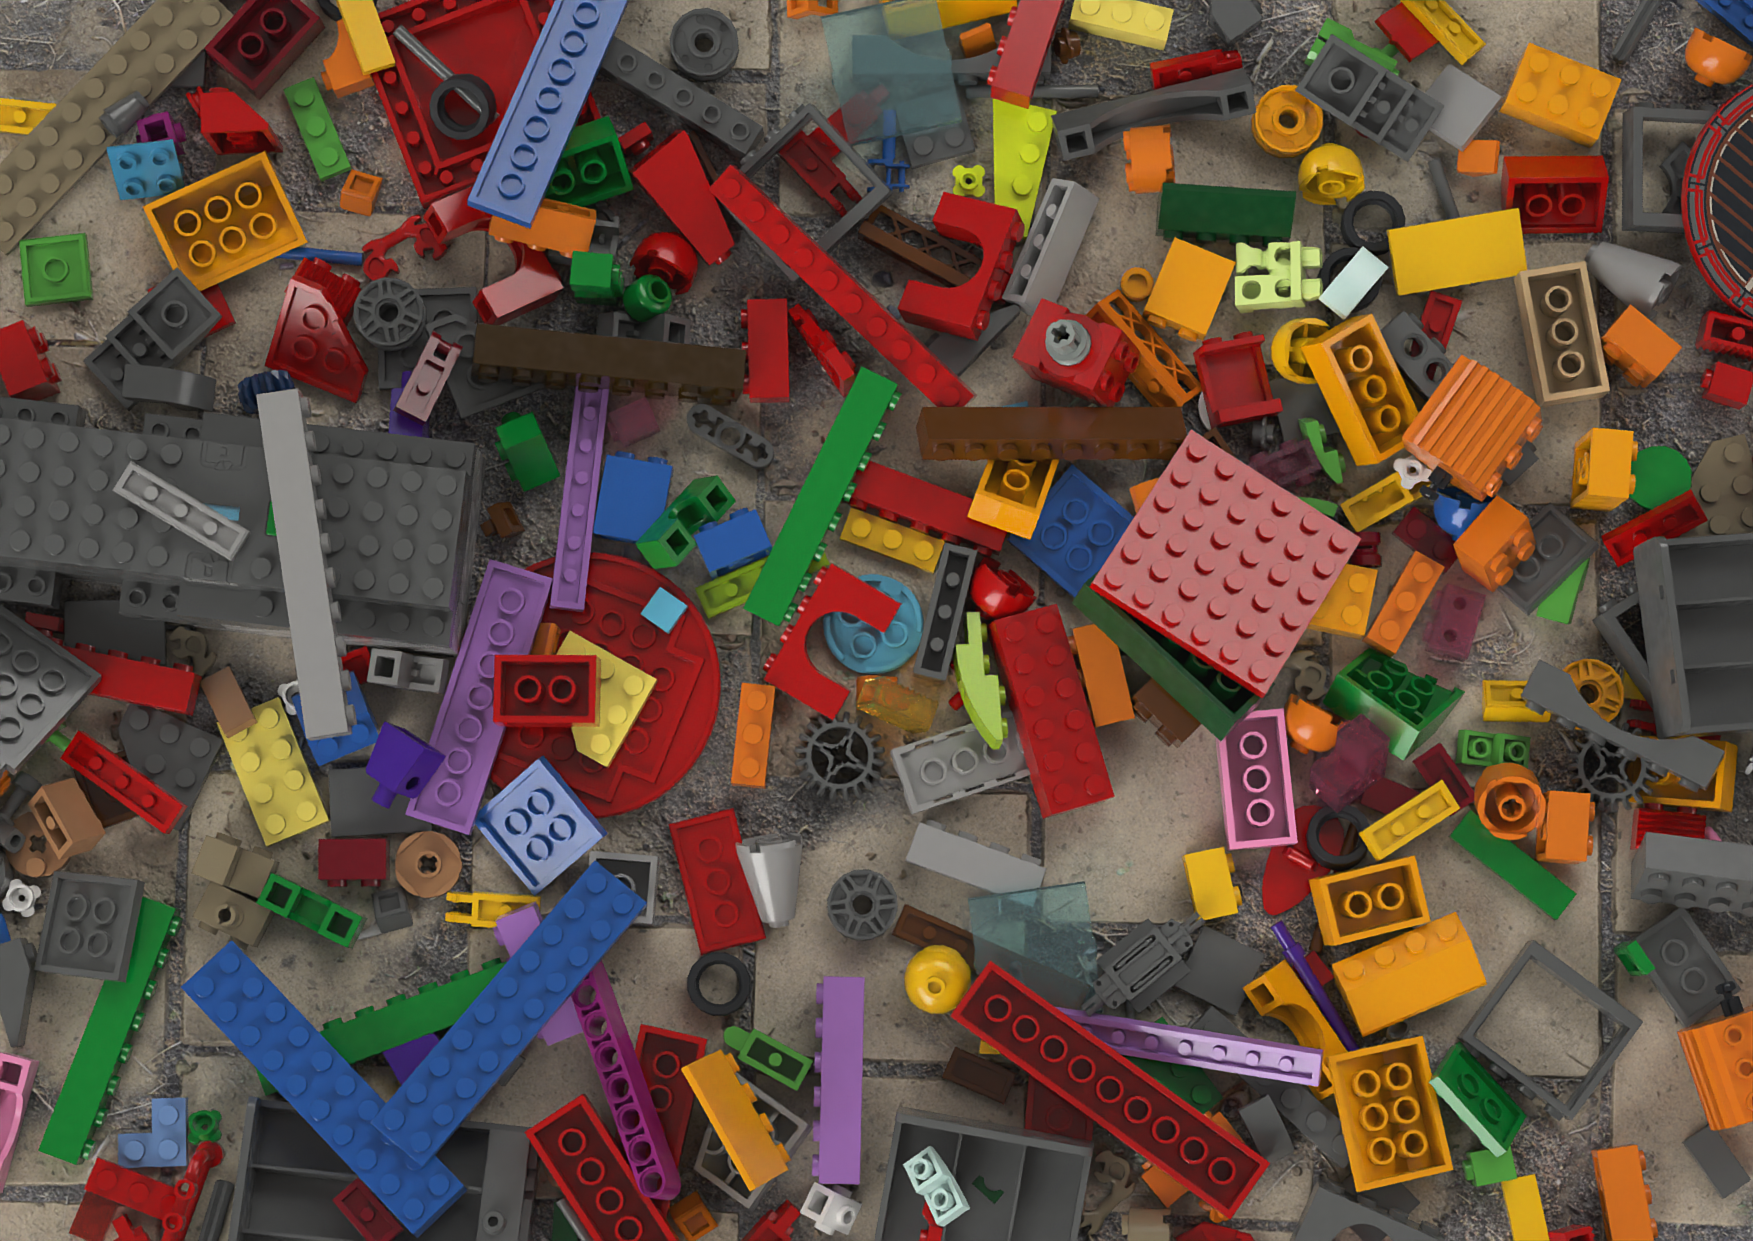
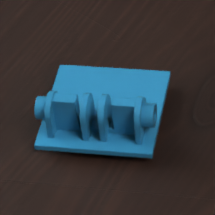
M173 139L107 147L120 200L163 196L185 187L183 176H185L184 165L179 163Z

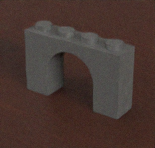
M1320 1179L1317 1180L1290 1238V1241H1333L1340 1231L1349 1226L1369 1224L1383 1230L1392 1241H1445L1443 1234L1439 1233L1441 1229L1436 1225L1423 1220L1420 1224L1408 1219L1409 1215L1396 1207H1390L1387 1210L1378 1206L1376 1199L1364 1193H1359L1358 1196L1345 1191L1346 1186L1332 1179H1327V1182Z

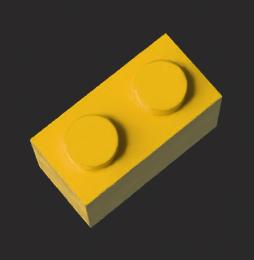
M1224 847L1183 855L1182 860L1194 913L1197 911L1200 915L1196 921L1201 917L1205 921L1237 914V907L1242 906V899L1239 887L1232 886L1230 873H1235L1232 854H1225Z

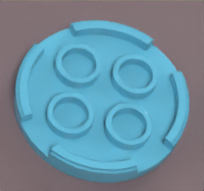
M879 574L858 576L861 580L901 602L902 605L886 633L879 631L852 614L846 612L827 613L824 615L823 620L825 639L835 658L847 668L868 675L889 673L908 662L919 647L923 633L922 610L911 590L897 580Z

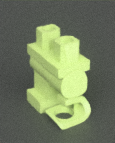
M1301 241L1268 243L1266 251L1252 248L1242 242L1237 243L1236 308L1240 313H1251L1254 310L1271 308L1306 307V301L1318 300L1323 294L1321 278L1306 279V269L1322 268V250L1316 247H1304ZM1252 266H1256L1258 270L1267 268L1269 275L1248 276V269Z

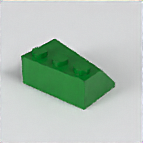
M1368 648L1337 673L1322 703L1332 709L1336 715L1343 717L1357 727L1364 735L1371 737L1381 744L1389 753L1404 761L1435 734L1463 697L1465 691L1456 687L1452 691L1436 684L1437 678L1428 674L1424 678L1408 672L1406 664Z

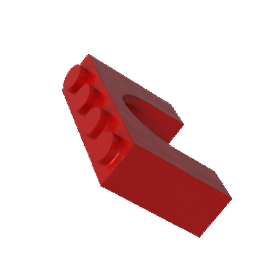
M473 186L432 203L424 214L423 218L439 245L468 232H489L492 214L470 207L467 204V199ZM518 241L507 243L515 259L514 274L481 289L472 301L484 324L501 325L546 305L557 298L564 289L559 273L552 269L546 258L545 251L531 249L526 243Z
M943 192L932 220L939 235L970 242L982 248V265L972 279L952 288L938 287L909 279L897 309L905 323L978 341L982 330L985 331L989 325L991 306L993 301H997L1001 294L1002 278L1005 271L1008 272L1012 266L1013 250L1016 242L1022 240L1025 226L1017 209Z
M831 563L829 568L822 566L813 582L818 585L813 596L805 595L796 611L801 614L796 625L788 624L779 640L784 643L778 655L773 652L771 653L762 670L767 672L764 677L765 681L833 720L838 715L852 690L819 671L811 662L807 652V637L812 625L827 613L846 612L886 633L902 603L838 565Z

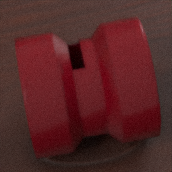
M1370 531L1354 532L1355 535L1362 539L1349 558L1348 564L1365 568L1382 567V556L1378 553L1381 533Z

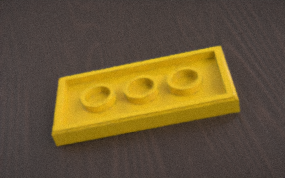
M1519 208L1387 230L1397 296L1517 276L1521 271H1527Z

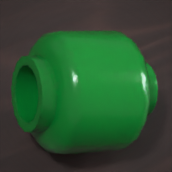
M653 274L641 276L627 286L623 293V304L627 313L639 322H646L656 315L664 314L672 303V293L669 285L662 278Z

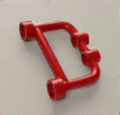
M205 1141L197 1147L189 1162L184 1178L175 1184L174 1193L177 1197L172 1211L166 1214L162 1220L165 1230L161 1241H185L209 1170L220 1165L224 1159L225 1153L220 1143ZM184 1183L189 1184V1188L186 1195H184L181 1191V1187ZM172 1216L178 1218L174 1228L169 1224Z

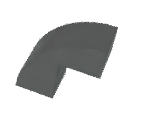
M615 311L598 314L596 335L689 344L691 319L660 314L646 322H639L624 313Z
M125 364L122 398L133 402L164 403L182 411L213 412L216 379L169 368Z
M1264 1094L1236 1110L1250 1136L1248 1140L1257 1154L1270 1162L1269 1165L1294 1152L1289 1134L1268 1094Z

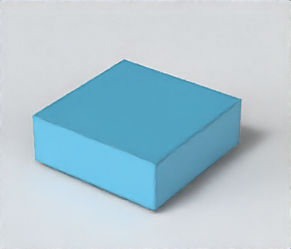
M659 587L641 612V615L670 634L688 606Z

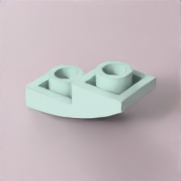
M1362 247L1323 292L1319 300L1345 320L1385 273L1388 266L1366 248Z
M928 1146L903 1164L916 1193L924 1196L937 1225L944 1227L970 1209L953 1175L932 1146Z

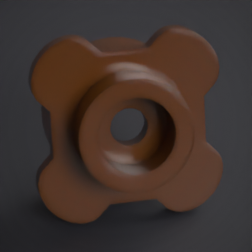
M1062 27L1061 32L1056 33L1053 40L1054 52L1056 56L1060 57L1062 64H1067L1068 59L1078 57L1081 51L1078 34L1075 31H1069L1067 27Z

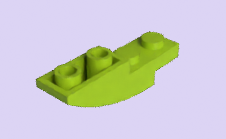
M966 612L963 621L965 644H955L952 654L954 673L961 698L973 724L989 746L996 750L1000 749L1003 738H1008L1007 718H1001V706H1005L1006 701L1005 687L999 686L998 675H988L990 671L989 655H983L982 643L987 642L986 623L980 622V612Z

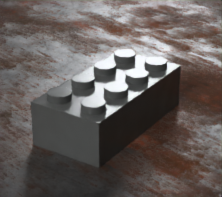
M1646 832L1631 863V899L1641 900L1647 904L1659 902L1675 904L1680 908H1707L1717 913L1725 911L1738 912L1745 916L1753 917V845Z

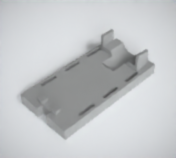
M1012 710L1001 714V718H1007L1008 738H1003L1000 749L993 750L981 736L975 725L971 723L890 751L892 762L901 780L905 800L911 815L1031 775L1024 758V750L1018 730L1016 731L1017 727ZM961 731H963V733H964V734H961V735H958V736H955V737H952V738L947 739V736H949V735H952V734H955V733H958V732H961ZM932 741L930 745L918 749L915 748V746ZM1013 774V777L997 782V779ZM982 785L981 788L965 792L967 789ZM951 796V798L934 803V800Z

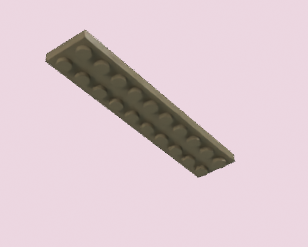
M157 0L0 163V250L8 256L19 245V241L23 240L107 153V147L114 146L123 136L121 134L115 138L101 123L99 117L104 114L103 109L133 94L137 90L150 105L145 109L146 112L205 51V46L234 16L219 0Z

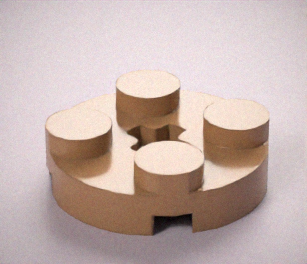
M32 812L24 813L13 821L15 823L13 827L26 836L25 842L19 851L12 853L6 850V856L10 864L18 872L39 878L53 876L54 871H61L66 867L71 857L59 860L48 839L44 843L47 849L43 853L40 850H32V839L35 836L38 838L45 836Z
M433 831L417 832L406 838L399 846L396 854L395 873L401 886L409 893L427 899L440 897L451 891L460 879L461 872L463 871L461 852L455 842L444 834ZM424 856L429 859L433 857L437 859L435 863L437 869L435 872L426 871L423 873L420 870L423 866L421 859Z

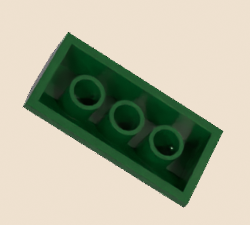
M1162 183L1157 202L1156 236H1163V240L1173 242L1174 237L1183 240V237L1196 238V242L1201 244H1214L1216 240H1229V244L1233 246L1240 242L1249 245V242H1261L1262 247L1268 248V243L1289 242L1293 224L1296 191Z

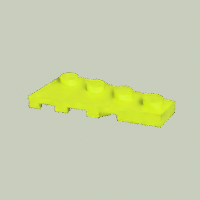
M992 99L994 204L1017 209L1025 226L1022 239L1026 240L1053 131L1051 115L1057 114V111L1030 105L1029 109Z

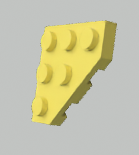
M569 631L556 655H597L601 659L600 727H571L578 752L609 768L658 680Z

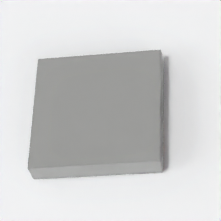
M1449 63L1425 93L1444 105L1429 131L1463 152L1503 102L1502 96Z

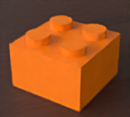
M1631 304L1600 337L1605 363L1611 366L1615 364L1624 372L1622 376L1635 387L1640 385L1642 388L1647 387L1654 381L1682 348V346Z
M1496 495L1456 540L1453 546L1462 570L1493 593L1499 585L1504 586L1511 579L1514 568L1521 561L1524 562L1530 558L1535 550L1536 541L1529 518Z
M1551 790L1543 793L1546 801V813L1544 820L1536 829V862L1575 865L1586 862L1587 856L1592 855L1593 836L1588 835L1589 822L1594 821L1595 802H1590L1591 793Z

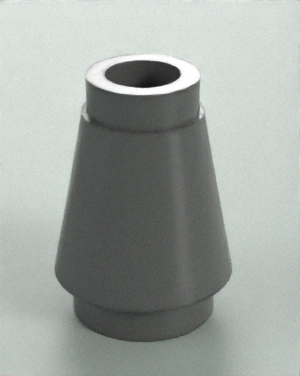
M136 90L133 94L103 109L104 114L99 117V120L117 138L121 134L126 135L150 105Z

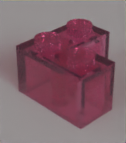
M1362 713L1352 721L1346 720L1337 730L1334 752L1326 758H1319L1311 766L1309 789L1338 813L1385 776L1390 737Z

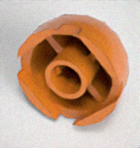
M1696 27L1685 48L1686 63L1693 72L1697 73L1694 80L1712 88L1714 82L1727 85L1737 81L1746 72L1753 59V55Z
M1291 693L1284 705L1286 735L1292 739L1289 746L1306 755L1309 750L1325 752L1335 747L1345 735L1350 724L1341 721L1338 725L1341 718L1310 701L1305 702L1299 699L1300 696Z

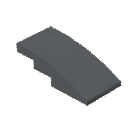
M1333 34L1330 35L1295 90L1406 162L1410 160L1444 108V105Z
M178 267L127 311L129 315L105 336L107 340L83 360L128 411L139 402L122 398L125 364L174 369L222 318V315Z

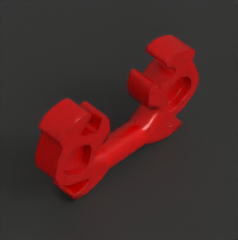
M414 215L409 217L400 228L383 238L371 240L363 246L362 251L364 254L372 251L364 262L363 271L371 281L387 278L392 271L399 274L400 270L396 262L392 258L385 259L384 256L390 248L407 238L417 239V242L414 243V248L422 259L425 258V251L434 250L432 257L434 261H438L444 257L448 248L444 243L438 244L427 223L417 225L422 218L420 215Z

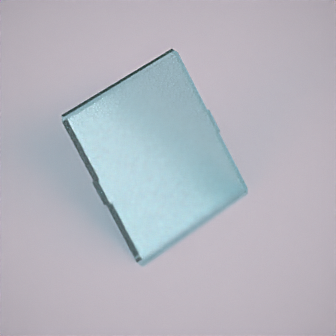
M894 0L821 17L833 71L831 72L833 78L832 85L838 94L846 135L851 146L962 122L951 70L952 56L949 53V48L946 47L937 0Z
M1085 881L968 898L975 949L973 965L978 976L991 960L1054 1007L1084 1011L1081 1005L1096 994L1093 982L1098 979L1096 963L1097 944L1092 934ZM1094 1003L1093 1005H1091V1006H1090L1088 1009H1086L1085 1011H1088V1010H1089L1092 1006H1094L1096 1003ZM1103 1007L1098 1009L1095 1013H1102Z

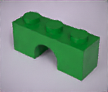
M573 251L570 286L575 291L576 302L617 306V297L623 298L625 278H623L621 265L616 264L614 255Z
M718 475L694 479L639 538L635 545L653 569L678 566L697 545L691 535L699 527L709 522H718L736 500Z
M271 873L256 902L353 949L368 919L275 873Z

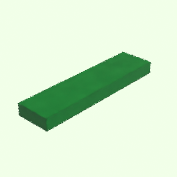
M1471 810L1466 813L1448 836L1554 921L1559 918L1577 895V893L1511 841L1495 837L1482 824L1479 816Z

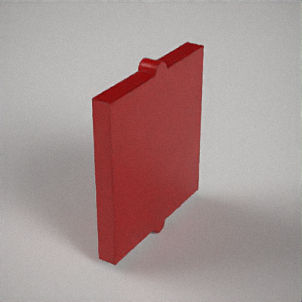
M1402 2L1374 21L1388 37L1389 43L1394 45L1409 63L1439 43Z

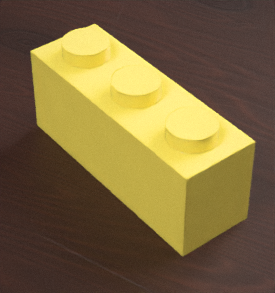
M1074 0L1068 29L1164 51L1174 9L1136 0Z

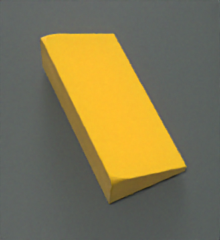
M1482 681V717L1485 722H1549L1551 713L1545 711L1542 716L1525 707L1527 701L1522 699L1521 694L1528 681Z

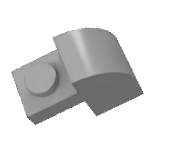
M372 648L367 682L408 691L444 694L450 661Z

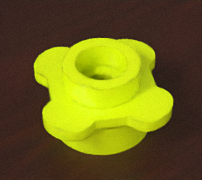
M958 165L953 169L952 174L955 177L953 194L966 197L975 196L976 198L984 195L985 187L982 185V177L985 175V170L982 166L975 165L973 168H964L962 165ZM966 179H971L972 183L967 184Z

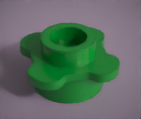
M201 1110L189 1116L188 1122L191 1133L188 1135V1139L192 1144L197 1145L201 1141L208 1140L214 1143L221 1139L222 1133L219 1130V1122L222 1120V1115L216 1110L211 1112ZM204 1125H208L206 1130L202 1129Z

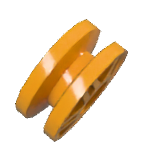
M1281 85L1269 90L1259 100L1256 106V113L1251 118V132L1257 145L1267 154L1277 158H1295L1304 154L1318 139L1323 127V111L1321 107L1296 92L1295 90L1298 87L1296 85ZM1282 115L1290 116L1295 122V127H1283L1279 122V117Z
M1582 659L1570 663L1562 670L1571 675L1578 692L1583 686H1588L1594 691L1595 699L1588 706L1602 719L1610 722L1618 715L1624 702V687L1620 676L1610 665L1600 660ZM1577 726L1574 728L1575 730H1583Z

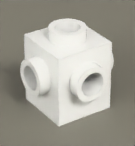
M814 1182L800 1213L815 1220L814 1227L829 1235H833L835 1230L848 1235L862 1204L850 1198L853 1193L852 1191L838 1184H834L831 1189Z

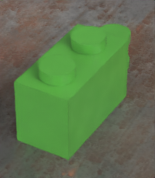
M732 1026L727 1028L723 1035L727 1045L740 1051L738 1059L796 1091L800 1088L814 1062L753 1028L750 1034L739 1027Z

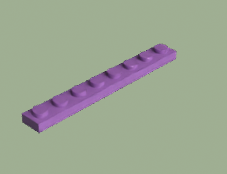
M575 386L550 608L576 612H583L609 389H598L597 393H585L578 391V386Z
M1056 1007L1121 1055L1317 1087L1321 1080L1322 1049L1094 1013L1089 1017L1086 1011Z

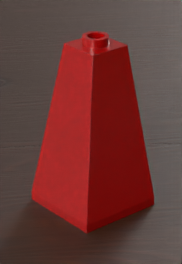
M676 129L632 166L628 172L677 231L686 238L701 259L709 266L713 262L718 266L732 254L730 248L735 243L715 196L708 190L710 187L688 134L684 130Z

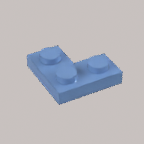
M188 1097L152 1099V1133L118 1134V1164L126 1168L188 1166Z

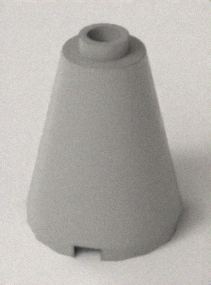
M1605 241L1601 242L1599 246L1593 244L1584 260L1588 263L1587 271L1627 307L1631 304L1650 321L1659 313L1653 310L1656 305L1659 306L1661 303L1665 304L1681 273L1678 270L1682 268V265L1677 262Z
M778 833L745 838L742 839V843L736 842V852L761 921L769 923L770 928L788 926L789 920L795 918L803 847L802 835L788 833V839L782 840V837H778Z

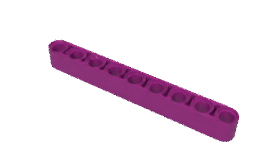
M601 959L572 993L571 998L638 1188L646 1197L666 1201L672 1200L680 1192V1176ZM595 991L596 996L594 1001L591 1003V995ZM606 1021L607 1027L605 1032L602 1034V1025ZM617 1052L618 1058L616 1063L613 1065L612 1059L614 1054ZM626 1083H628L629 1089L627 1094L624 1096V1086L626 1085ZM639 1114L640 1121L638 1126L635 1127L634 1121L636 1116ZM650 1145L651 1154L646 1158V1149ZM662 1177V1186L660 1190H657V1181Z

